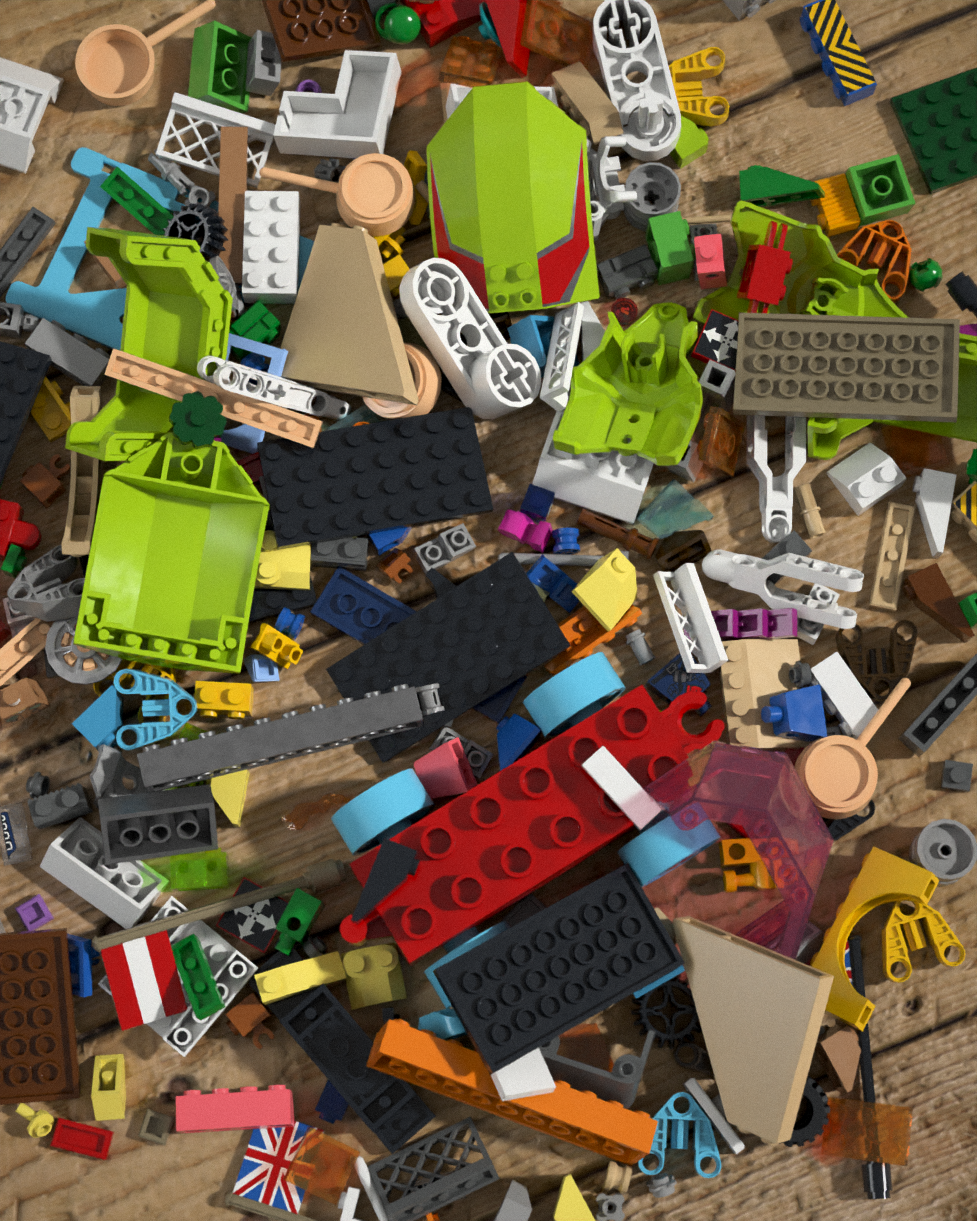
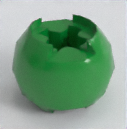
M927 258L928 260L919 263L915 262L910 268V283L919 291L924 292L925 289L936 288L942 280V268L938 262L931 258Z

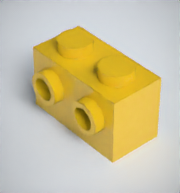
M196 681L194 699L197 702L196 713L204 718H217V715H228L230 719L241 720L245 716L252 717L254 689L251 684Z

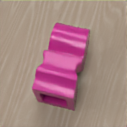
M509 509L506 510L504 518L497 529L504 536L517 540L521 544H528L532 549L542 553L553 531L551 523L540 521L536 525L526 514Z

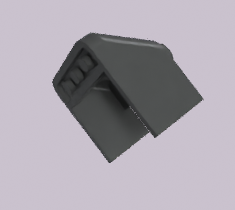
M649 1030L641 1058L631 1054L622 1055L615 1061L611 1073L557 1055L560 1045L559 1036L540 1046L539 1050L553 1081H564L570 1084L572 1089L593 1092L597 1095L598 1099L606 1102L609 1100L619 1102L624 1106L623 1108L627 1109L635 1100L656 1031Z

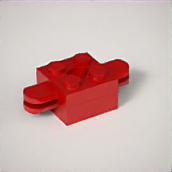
M770 221L764 244L749 245L737 298L750 301L747 313H767L769 305H778L779 301L784 299L786 285H783L785 274L789 275L793 259L790 258L791 252L783 250L788 230L787 224L781 223L777 230V222Z
M0 499V561L5 560L11 544L22 549L34 550L39 546L42 538L41 532L35 524L22 521L25 511L20 504Z

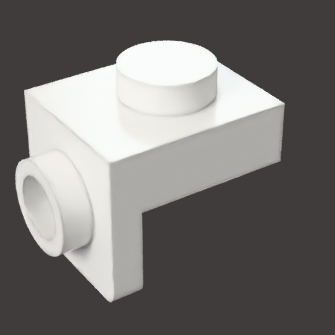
M348 1187L347 1192L342 1191L338 1205L339 1209H343L340 1221H365L354 1218L361 1189Z

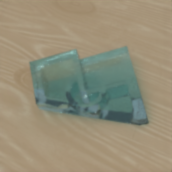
M672 479L636 519L659 539H663L672 535L675 531L686 530L699 522L709 521L714 515L698 499L693 498L676 480Z

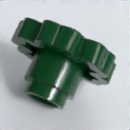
M198 391L192 394H184L182 403L177 402L173 404L169 416V422L174 425L173 436L182 445L192 443L196 449L212 446L214 438L222 437L227 422L226 418L221 415L223 405L217 402L214 396L204 398L203 394Z

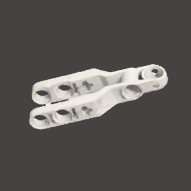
M205 356L197 365V371L201 378L215 383L227 391L271 404L340 421L347 419L351 410V406L347 402L311 386L218 357ZM215 362L217 369L212 376H207L205 372L207 364ZM233 372V379L230 382L229 376ZM249 378L257 380V386L249 383ZM316 396V403L313 406H311V402L313 398Z
M747 415L746 463L759 481V509L762 514V534L767 541L779 543L792 530L793 479L806 463V417L785 416V472L778 477H772V472L767 465L765 416Z
M720 549L709 552L703 559L702 570L707 577L728 583L735 589L758 594L772 610L794 608L797 609V617L843 629H851L856 625L857 613L854 610L838 606V603L835 602L829 604L811 599L812 596L777 588L771 581L767 580V577L776 573L843 591L858 592L862 589L864 574L859 570L792 553H786L766 560Z

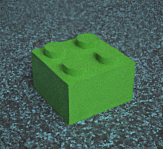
M899 154L849 167L845 173L860 218L858 227L907 214L915 205Z
M680 211L648 219L645 239L651 258L658 269V286L689 279L691 269L694 268V260L696 259L694 244H689L687 235L690 234L689 225L686 219L682 220Z

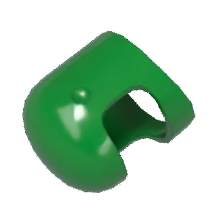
M388 3L380 7L376 13V29L385 40L397 44H408L415 40L419 34L421 27L418 14L410 7L397 3ZM391 6H398L388 13L384 23V30L381 29L380 18L383 12Z

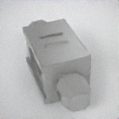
M0 302V315L9 317V319L0 323V336L21 339L22 329L25 332H33L40 323L39 318L26 314L21 305Z

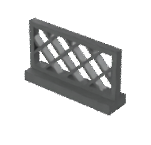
M471 1116L368 1166L390 1221H415L500 1179ZM470 1128L472 1133L467 1143L456 1140L459 1132ZM439 1142L446 1144L442 1155L430 1153L433 1145ZM452 1146L464 1149L460 1160L448 1157ZM470 1151L482 1153V1159L472 1164L466 1162ZM412 1155L420 1157L415 1168L404 1165L406 1159ZM426 1159L438 1161L433 1173L422 1170ZM445 1163L456 1166L454 1173L447 1176L440 1175ZM386 1168L394 1169L389 1181L380 1179L377 1172ZM401 1171L412 1174L407 1186L396 1183ZM419 1176L429 1178L430 1181L427 1186L421 1189L414 1188ZM392 1189L404 1191L402 1198L389 1203L388 1198Z

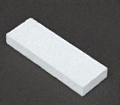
M604 746L581 765L639 830L662 811Z
M690 1078L682 1085L710 1120L732 1152L738 1154L742 1151L745 1145L696 1079Z

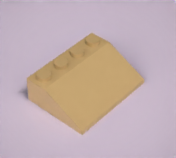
M798 639L722 641L728 661L718 668L728 756L807 747L811 742L777 737L773 731V724L764 723L761 718V710L764 706H770L769 700L771 697L801 689L796 687L795 683H791L789 679L790 667H793L796 661H800Z

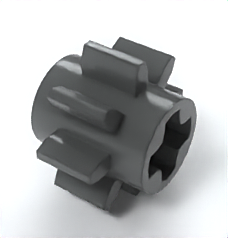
M331 157L329 161L321 159L320 164L314 168L315 178L338 183L345 166L339 165L338 159Z

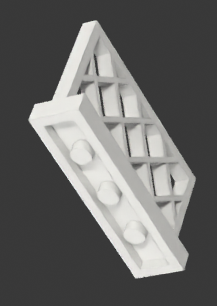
M175 92L156 156L219 176L220 169L217 168L214 160L220 157V152L211 156L205 144L216 138L220 141L221 131L217 127H248V143L254 140L265 142L264 150L254 156L248 147V156L250 157L248 158V163H253L256 174L254 180L247 178V185L257 188L261 178L259 171L265 166L271 144L274 141L275 124ZM175 114L186 117L190 125L176 131L172 123ZM203 124H209L214 129L215 134L202 139L196 128ZM170 128H171L172 131H173V134L168 135V134H169V131H170ZM193 129L198 142L185 147L180 135ZM174 138L177 139L182 150L174 154L163 151L165 143ZM202 146L208 158L199 162L192 160L188 152ZM259 158H261V159H260V162H259V165H258L257 162H256V160L259 159Z

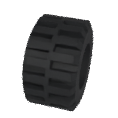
M807 1076L802 1094L807 1100V1111L803 1118L794 1124L791 1139L782 1142L788 1147H792L793 1144H796L798 1147L805 1146L804 1142L806 1141L812 1143L815 1141V1135L819 1134L821 1136L824 1132L822 1129L823 1125H828L827 1113H830V1106L827 1104V1101L829 1100L821 1086L810 1076Z

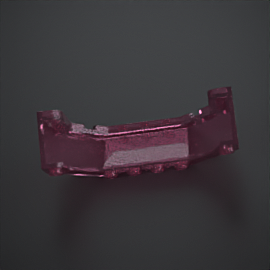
M712 741L643 788L651 801H654L663 809L681 830H691L706 819L743 826L784 900L741 929L736 936L796 960L834 839L785 752H770L756 747L735 746L720 741Z

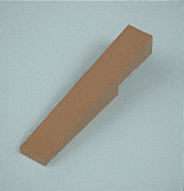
M221 127L218 213L225 220L223 225L228 231L224 236H226L228 241L223 243L226 251L220 252L219 257L231 273L234 283L242 286L244 207L248 168V127Z

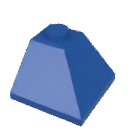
M515 713L511 718L505 716L496 727L499 731L496 738L499 771L523 758L540 738L541 729Z

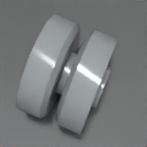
M941 819L931 822L914 837L909 847L908 859L910 863L933 872L939 880L937 886L944 887L954 884L972 870L977 860V843L974 835L965 825L956 820Z

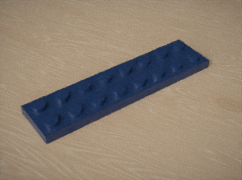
M338 566L310 611L313 616L363 645L417 612ZM527 676L521 677L472 709L499 724Z

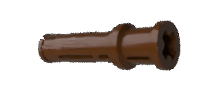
M586 509L582 510L577 521V525L622 544L626 551L633 550L644 555L648 561L652 558L659 539L656 537L654 539L639 533L636 528L629 530Z

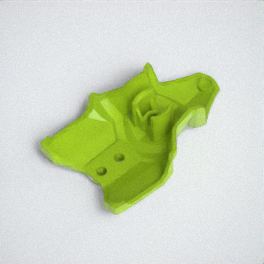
M738 201L730 219L738 258L727 282V287H720L718 290L701 298L693 314L695 320L705 325L711 309L736 320H739V313H747L750 301L737 298L741 281L739 272L744 268L749 245H763L768 224L770 221L777 222V230L781 223L788 226L783 250L791 252L790 258L793 259L789 275L785 274L783 285H786V292L783 301H779L778 305H769L767 313L909 318L890 300L880 287L876 279L879 269L864 271L838 258L830 239L822 233L819 225L802 223L745 201Z
M672 302L654 304L638 321L623 331L614 313L607 311L609 325L600 345L580 365L573 367L570 382V398L558 430H555L553 434L554 447L557 450L575 455L611 452L612 450L618 451L623 456H631L637 453V456L645 458L657 466L677 465L682 459L695 431L703 403L701 384L698 382L696 373L686 359V356L694 350L697 343L698 322H688L685 307Z

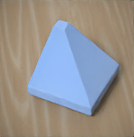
M253 654L244 658V664L253 682L279 681L278 665L262 654Z

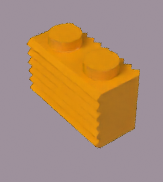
M845 173L814 181L825 192V198L812 199L810 201L812 206L817 205L819 211L817 222L821 230H825L826 236L831 237L856 230L860 224V218Z

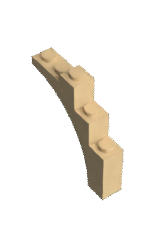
M73 386L70 395L71 425L77 421H91L102 410L101 386ZM72 450L68 513L61 546L62 555L82 557L90 554L103 482L102 460Z

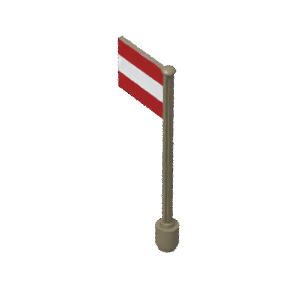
M330 859L307 866V872L303 873L301 877L98 938L95 936L92 944L94 949L101 953L121 1031L187 1010L167 933L168 929L295 891L296 888L312 889L314 893L340 886L341 882L346 881V873L341 860L334 861Z

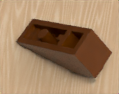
M937 563L907 576L903 581V592L909 601L912 600L918 609L964 643L970 641L975 636Z

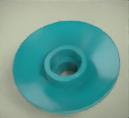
M482 2L479 5L482 21L479 31L485 40L491 38L502 48L488 5Z

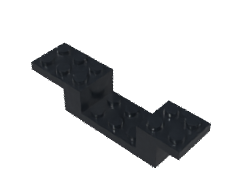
M292 948L289 956L278 951L253 974L248 983L260 996L254 975L303 961V959L294 948ZM324 984L319 988L267 1005L280 1020L279 1022L391 1154H394L436 1117L406 1081L366 1066L373 1046L372 1040Z

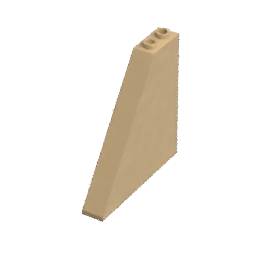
M331 223V226L319 225L280 348L288 351L281 377L320 390L417 405L418 396L377 240L368 234L367 229L361 226L354 225L352 228H346L338 223Z
M690 916L674 918V931L682 959L685 962L684 967L727 1122L736 1125L737 1130L740 1132L762 1137L761 1140L769 1145H778L790 1140L834 976Z

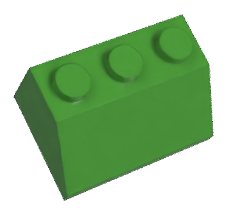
M215 20L195 28L188 97L238 113L248 112L250 92L246 91L248 43L252 37Z

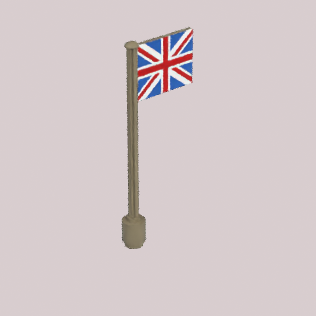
M294 1121V1127L253 1129L234 1190L227 1193L225 1205L227 1207L229 1205L278 1221H317L298 1214L325 1130Z

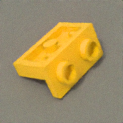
M45 376L30 413L50 443L67 433L68 428L71 426L70 402L64 404L60 398L64 393L54 380L50 383Z

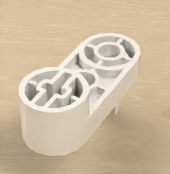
M605 0L597 8L593 18V52L600 65L607 97L619 111L623 133L618 136L626 137V145L622 148L631 157L642 161H656L667 156L676 147L681 132V113L657 19L651 6L644 0ZM619 21L623 22L626 38L629 39V48H626L622 29H619ZM609 25L608 42H607V26ZM640 27L642 28V29H641V41H642L641 44H639V39H640ZM639 71L646 75L647 79L642 83H633L626 76L629 73Z
M431 258L409 269L403 276L399 287L400 298L393 302L397 319L409 317L466 407H470L472 413L482 419H495L532 403L538 396L541 387V371L536 359L525 348L517 344H507L459 268L446 259ZM460 332L465 336L467 346L462 342Z

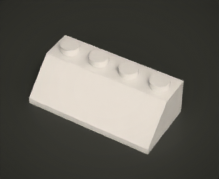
M81 817L50 844L40 864L43 870L125 929L136 926L169 883V880L141 860L106 865L102 832Z

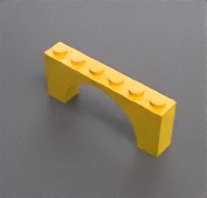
M874 846L871 852L867 853L863 858L862 869L858 877L852 880L845 902H842L837 909V918L834 924L826 930L823 937L824 943L820 951L814 954L810 963L811 967L834 976L824 1013L862 1032L875 1005L860 995L848 978L845 968V947L850 932L859 919L879 905L893 901H913L927 906L939 883L938 878L933 872Z

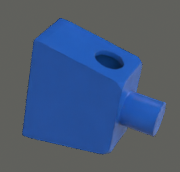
M820 685L773 696L769 700L770 706H764L761 710L762 721L773 724V731L777 737L807 742L827 737Z

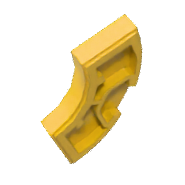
M409 150L404 167L407 169L413 185L416 186L420 181H424L427 164L417 151ZM415 188L416 204L409 221L412 225H420L428 203Z

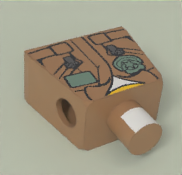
M23 678L0 690V724L3 730L51 706L39 681Z

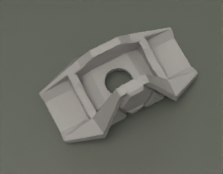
M105 744L99 746V755L94 770L89 776L96 794L93 803L96 808L99 809L98 799L149 792L144 787L140 768L127 762L122 756V751ZM123 777L134 781L132 790L124 787L122 783Z

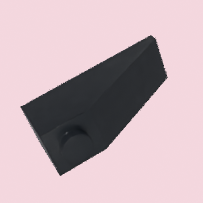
M383 839L352 916V923L358 925L407 881L409 875L415 876L420 860L416 858V850L389 839Z

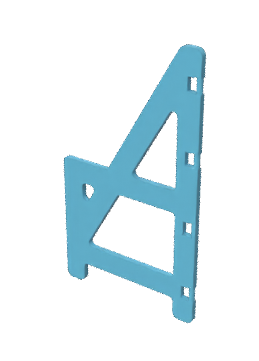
M82 147L75 152L71 161V168L75 173L89 178L90 183L41 284L38 287H33L21 281H15L11 284L5 300L7 303L21 305L26 314L34 315L41 320L44 318L49 322L55 320L62 324L67 331L108 348L120 350L123 328L120 319L124 316L127 288L77 294L69 293V288L88 251L84 243L87 227L99 228L113 199L100 187L110 175L102 171L104 163L115 168L119 167L168 211L172 213L173 211H181V206L185 205L176 201L180 192L170 182ZM211 202L209 207L218 213L219 202ZM300 236L298 291L314 244L313 240Z

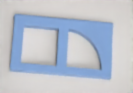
M229 333L226 360L229 358L232 346L271 357L267 373L281 377L288 354L286 349H280ZM243 424L234 429L224 430L221 439L226 446L254 454L258 452L257 442H263L265 431Z

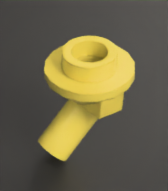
M20 1103L15 1110L16 1113L30 1121L27 1130L33 1138L47 1135L54 1125L53 1116L46 1110L40 1109L36 1112L24 1103Z

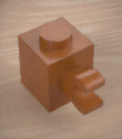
M58 454L50 459L49 471L38 462L35 466H29L23 472V478L20 480L24 488L46 509L66 491L59 479L67 475L71 470L68 463L61 469L56 468V464L61 460Z
M251 993L226 1013V1016L230 1019L226 1024L235 1036L241 1033L246 1038L254 1031L253 1043L257 1048H264L259 1042V1037L262 1034H267L271 1040L275 1039L274 1033L263 1024L272 1015L254 993Z

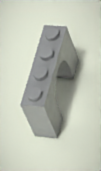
M709 360L699 380L703 396L699 421L680 462L677 465H666L671 473L694 483L734 403L736 373L733 369Z

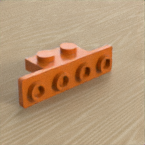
M631 605L612 630L608 632L589 610L583 606L558 624L571 647L545 664L544 668L555 676L570 667L576 660L588 657L593 652V648L600 643L603 644L612 640L617 631L623 627L632 626L637 621V617L642 614L640 608Z

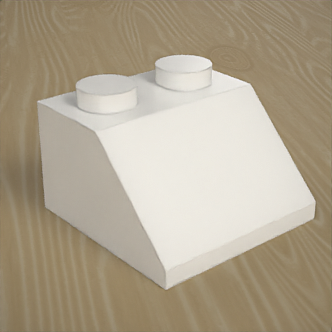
M868 443L826 472L857 516L896 491L907 479L893 459L872 443Z

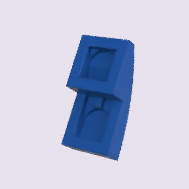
M542 554L526 574L535 585L549 592V597L570 613L579 602V599L571 592L578 583Z

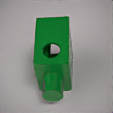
M296 888L276 926V930L280 931L281 935L274 948L289 956L296 941L303 944L325 904ZM294 920H300L301 925L299 929L292 931L290 929L291 923Z

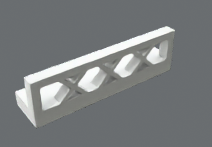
M579 302L556 313L540 399L558 412L566 409L572 370L575 363L584 306Z
M685 563L675 572H656L653 577L687 673H712L726 663L728 658L694 563ZM666 581H671L674 592L667 587ZM674 604L681 609L682 616L675 610ZM682 628L689 633L691 640L684 635ZM691 652L698 658L700 664H694Z

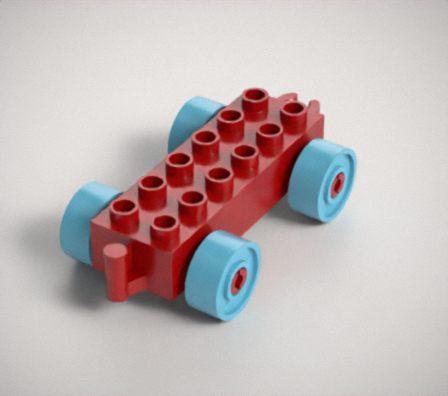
M598 652L578 661L543 683L523 701L524 706L538 728L541 729L545 739L558 735L554 739L423 819L421 818L428 814L435 807V804L413 769L401 771L374 785L348 802L332 816V822L353 856L369 851L349 864L363 889L384 838L416 850V858L420 860L415 876L409 875L407 881L358 925L352 923V914L346 916L340 924L341 936L352 946H362L367 941L393 937L410 967H413L444 947L447 955L428 967L424 973L445 1008L452 1007L433 971L511 928L507 921H503L479 933L476 927L635 828L640 835L623 846L617 853L624 865L629 864L642 888L676 869L721 838L698 801L674 814H671L668 808L697 791L704 780L689 756L710 749L719 740L724 730V722L716 719L709 723L702 733L697 735L687 733L683 729L681 724L683 714L689 710H698L706 703L707 696L703 692L690 691L679 695L671 702L667 709L661 712L643 685L638 686L612 702L626 687L604 653ZM602 746L610 752L662 809L641 830L635 826L581 766Z

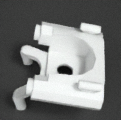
M586 136L594 242L598 240L600 228L607 219L617 218L621 210H624L623 202H635L637 200L636 191H625L624 184H619L617 171H621L619 156L607 157L610 147H624L626 145L625 136H605L601 138L598 152L591 148V142Z

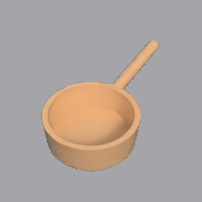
M206 0L147 38L138 30L120 24L106 25L92 31L81 42L76 53L75 65L79 79L88 92L104 104L123 106L139 100L148 92L154 80L155 58L152 47L214 9L216 2L214 0Z
M366 154L354 159L345 167L338 183L266 167L261 168L259 171L260 176L266 179L337 193V208L344 222L351 228L356 225L367 229L370 236H383L400 229L412 216L416 204L415 187L407 169L395 158L384 154Z
M404 343L418 396V404L411 405L362 397L370 410L388 420L428 414L436 404L441 390L440 368L433 355L418 344Z
M902 678L857 739L843 735L827 736L810 743L800 753L794 766L793 783L799 799L810 811L828 819H844L859 813L870 802L877 785L878 771L875 759L866 745L910 687L911 682L908 678Z

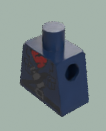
M680 653L646 683V687L669 706L679 695L690 691L705 693L711 685L704 673H687ZM692 655L694 664H698L697 661L695 660V658H694L693 655ZM706 700L703 707L694 711L701 717L712 705Z

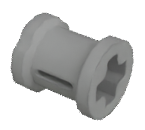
M439 683L415 688L416 693L419 695L422 716L445 711L444 706L440 704L437 691Z

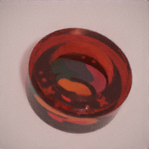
M619 298L613 303L611 312L614 313L621 326H627L636 320L638 308L633 300Z

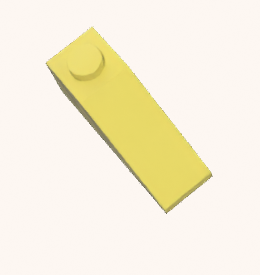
M338 951L254 975L262 1002L265 1005L319 988L322 984L328 985L347 979Z

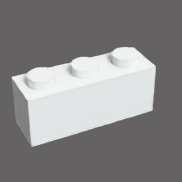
M835 652L811 668V682L809 686L820 685L821 694L825 700L823 705L831 716L835 714L840 722L838 725L844 736L857 739L878 711L877 707L838 652Z

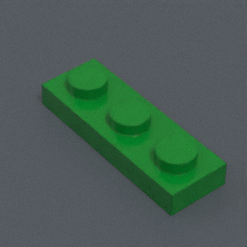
M116 167L100 187L153 234L165 236L162 228H167L169 225L167 219H173L174 216L125 172Z
M193 933L172 945L174 960L195 1016L201 1021L225 1008L199 938Z

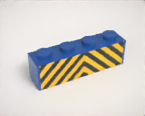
M817 0L805 5L800 17L801 27L804 32L808 31L811 37V47L815 54H819L822 60V69L827 77L830 76L837 99H841L844 106H847L873 95L877 83L836 1Z

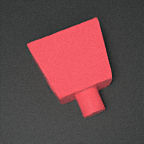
M712 234L694 237L697 273L701 290L727 287L722 235ZM710 274H717L714 277H707Z
M459 737L442 744L414 762L416 775L431 799L465 793L478 785Z

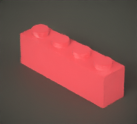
M270 1085L267 1091H257V1087L253 1086L241 1087L240 1092L229 1093L228 1088L212 1089V1094L201 1095L200 1090L184 1091V1096H176V1131L186 1134L294 1127L293 1092L290 1089H286V1085Z

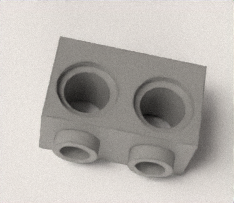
M257 30L248 43L246 91L271 96L280 83L281 57L273 33Z

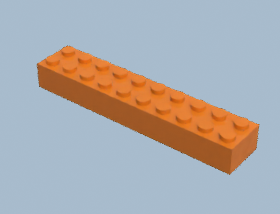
M389 1019L376 1034L366 1064L367 1067L629 1166L634 1165L650 1153L658 1121L651 1119L650 1115L643 1111L627 1110L619 1102L612 1100L606 1102L598 1099L597 1095L593 1092L586 1090L577 1091L570 1088V1084L560 1080L554 1081L556 1088L552 1093L502 1101L494 1081L477 1050L472 1051L464 1048V1045L456 1040L449 1039L446 1041L440 1039L430 1030L421 1029L419 1031L411 1028L409 1023L400 1019Z

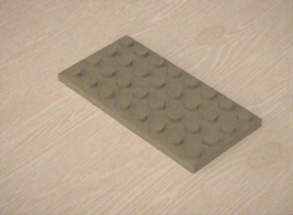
M739 313L733 414L957 422L960 319Z

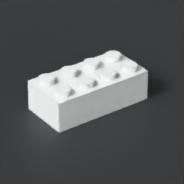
M245 191L242 271L244 303L260 301L262 304H295L299 284L301 208L299 191Z

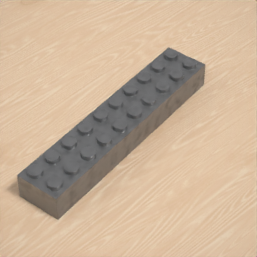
M408 684L398 685L391 688L392 692L382 695L381 691L364 694L365 699L354 701L353 697L337 701L336 706L326 708L325 704L310 707V712L298 714V711L287 712L281 715L282 719L271 721L270 718H263L254 721V726L243 728L242 724L227 727V732L217 735L215 731L199 734V739L188 741L187 738H180L171 741V746L160 748V745L143 748V753L137 754L144 787L149 792L162 791L423 727V718L415 686L409 688Z

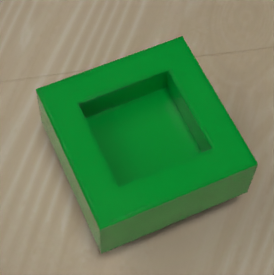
M11 544L1 567L5 575L16 578L18 572L21 573L25 568L27 557H25L26 553L21 547Z

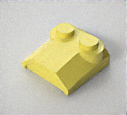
M264 531L255 588L310 590L312 544L278 550L274 531Z
M396 942L341 954L352 1010L389 1001L407 999Z

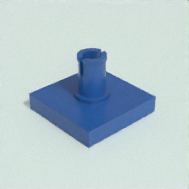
M67 933L72 993L83 998L91 996L92 965H97L100 961L98 958L93 960L92 958L99 957L100 954L94 947H91L90 939Z

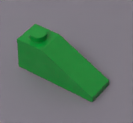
M753 165L748 167L747 170L739 171L741 201L749 202L759 207L825 198V192L818 183L768 167Z

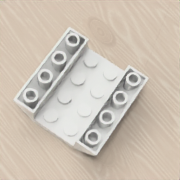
M0 57V165L26 174L35 152L32 144L33 138L48 102L55 104L64 79Z
M565 409L560 412L556 411L538 463L531 491L634 524L654 463L637 456V453L631 456H623L618 451L612 450L611 452L575 455L555 449L553 434L555 430H558Z
M171 896L151 921L188 911V909ZM202 920L167 930L171 946L193 933L199 938L225 1008L258 970L256 965ZM178 971L187 1010L146 1024L183 1057H186L225 1008L200 1021L195 1016ZM105 975L98 985L112 996L107 975Z

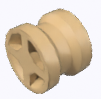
M610 1161L603 1189L610 1190L614 1188L618 1189L620 1193L626 1194L632 1174V1166L626 1165L621 1167L616 1162Z

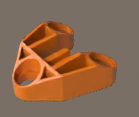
M885 220L862 227L840 250L837 256L857 267L861 263L870 243L873 242L875 246L867 263L872 268L882 269L889 252H895L880 287L885 292L886 285H896L899 289L898 295L889 296L886 293L890 300L896 303L901 299L906 289L912 249L902 226L896 221ZM893 228L897 233V237L887 236L884 234L883 229Z

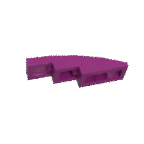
M794 608L711 611L721 641L797 637V609ZM684 629V635L691 640L689 633Z

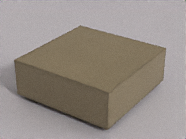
M147 1109L138 1137L166 1145L175 1117Z

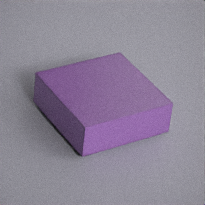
M40 894L15 908L27 931H35L54 919Z

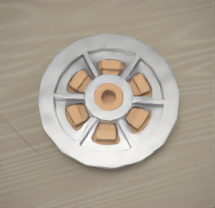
M78 616L55 620L47 633L45 650L48 662L58 676L71 683L89 685L103 681L116 671L122 659L73 645Z

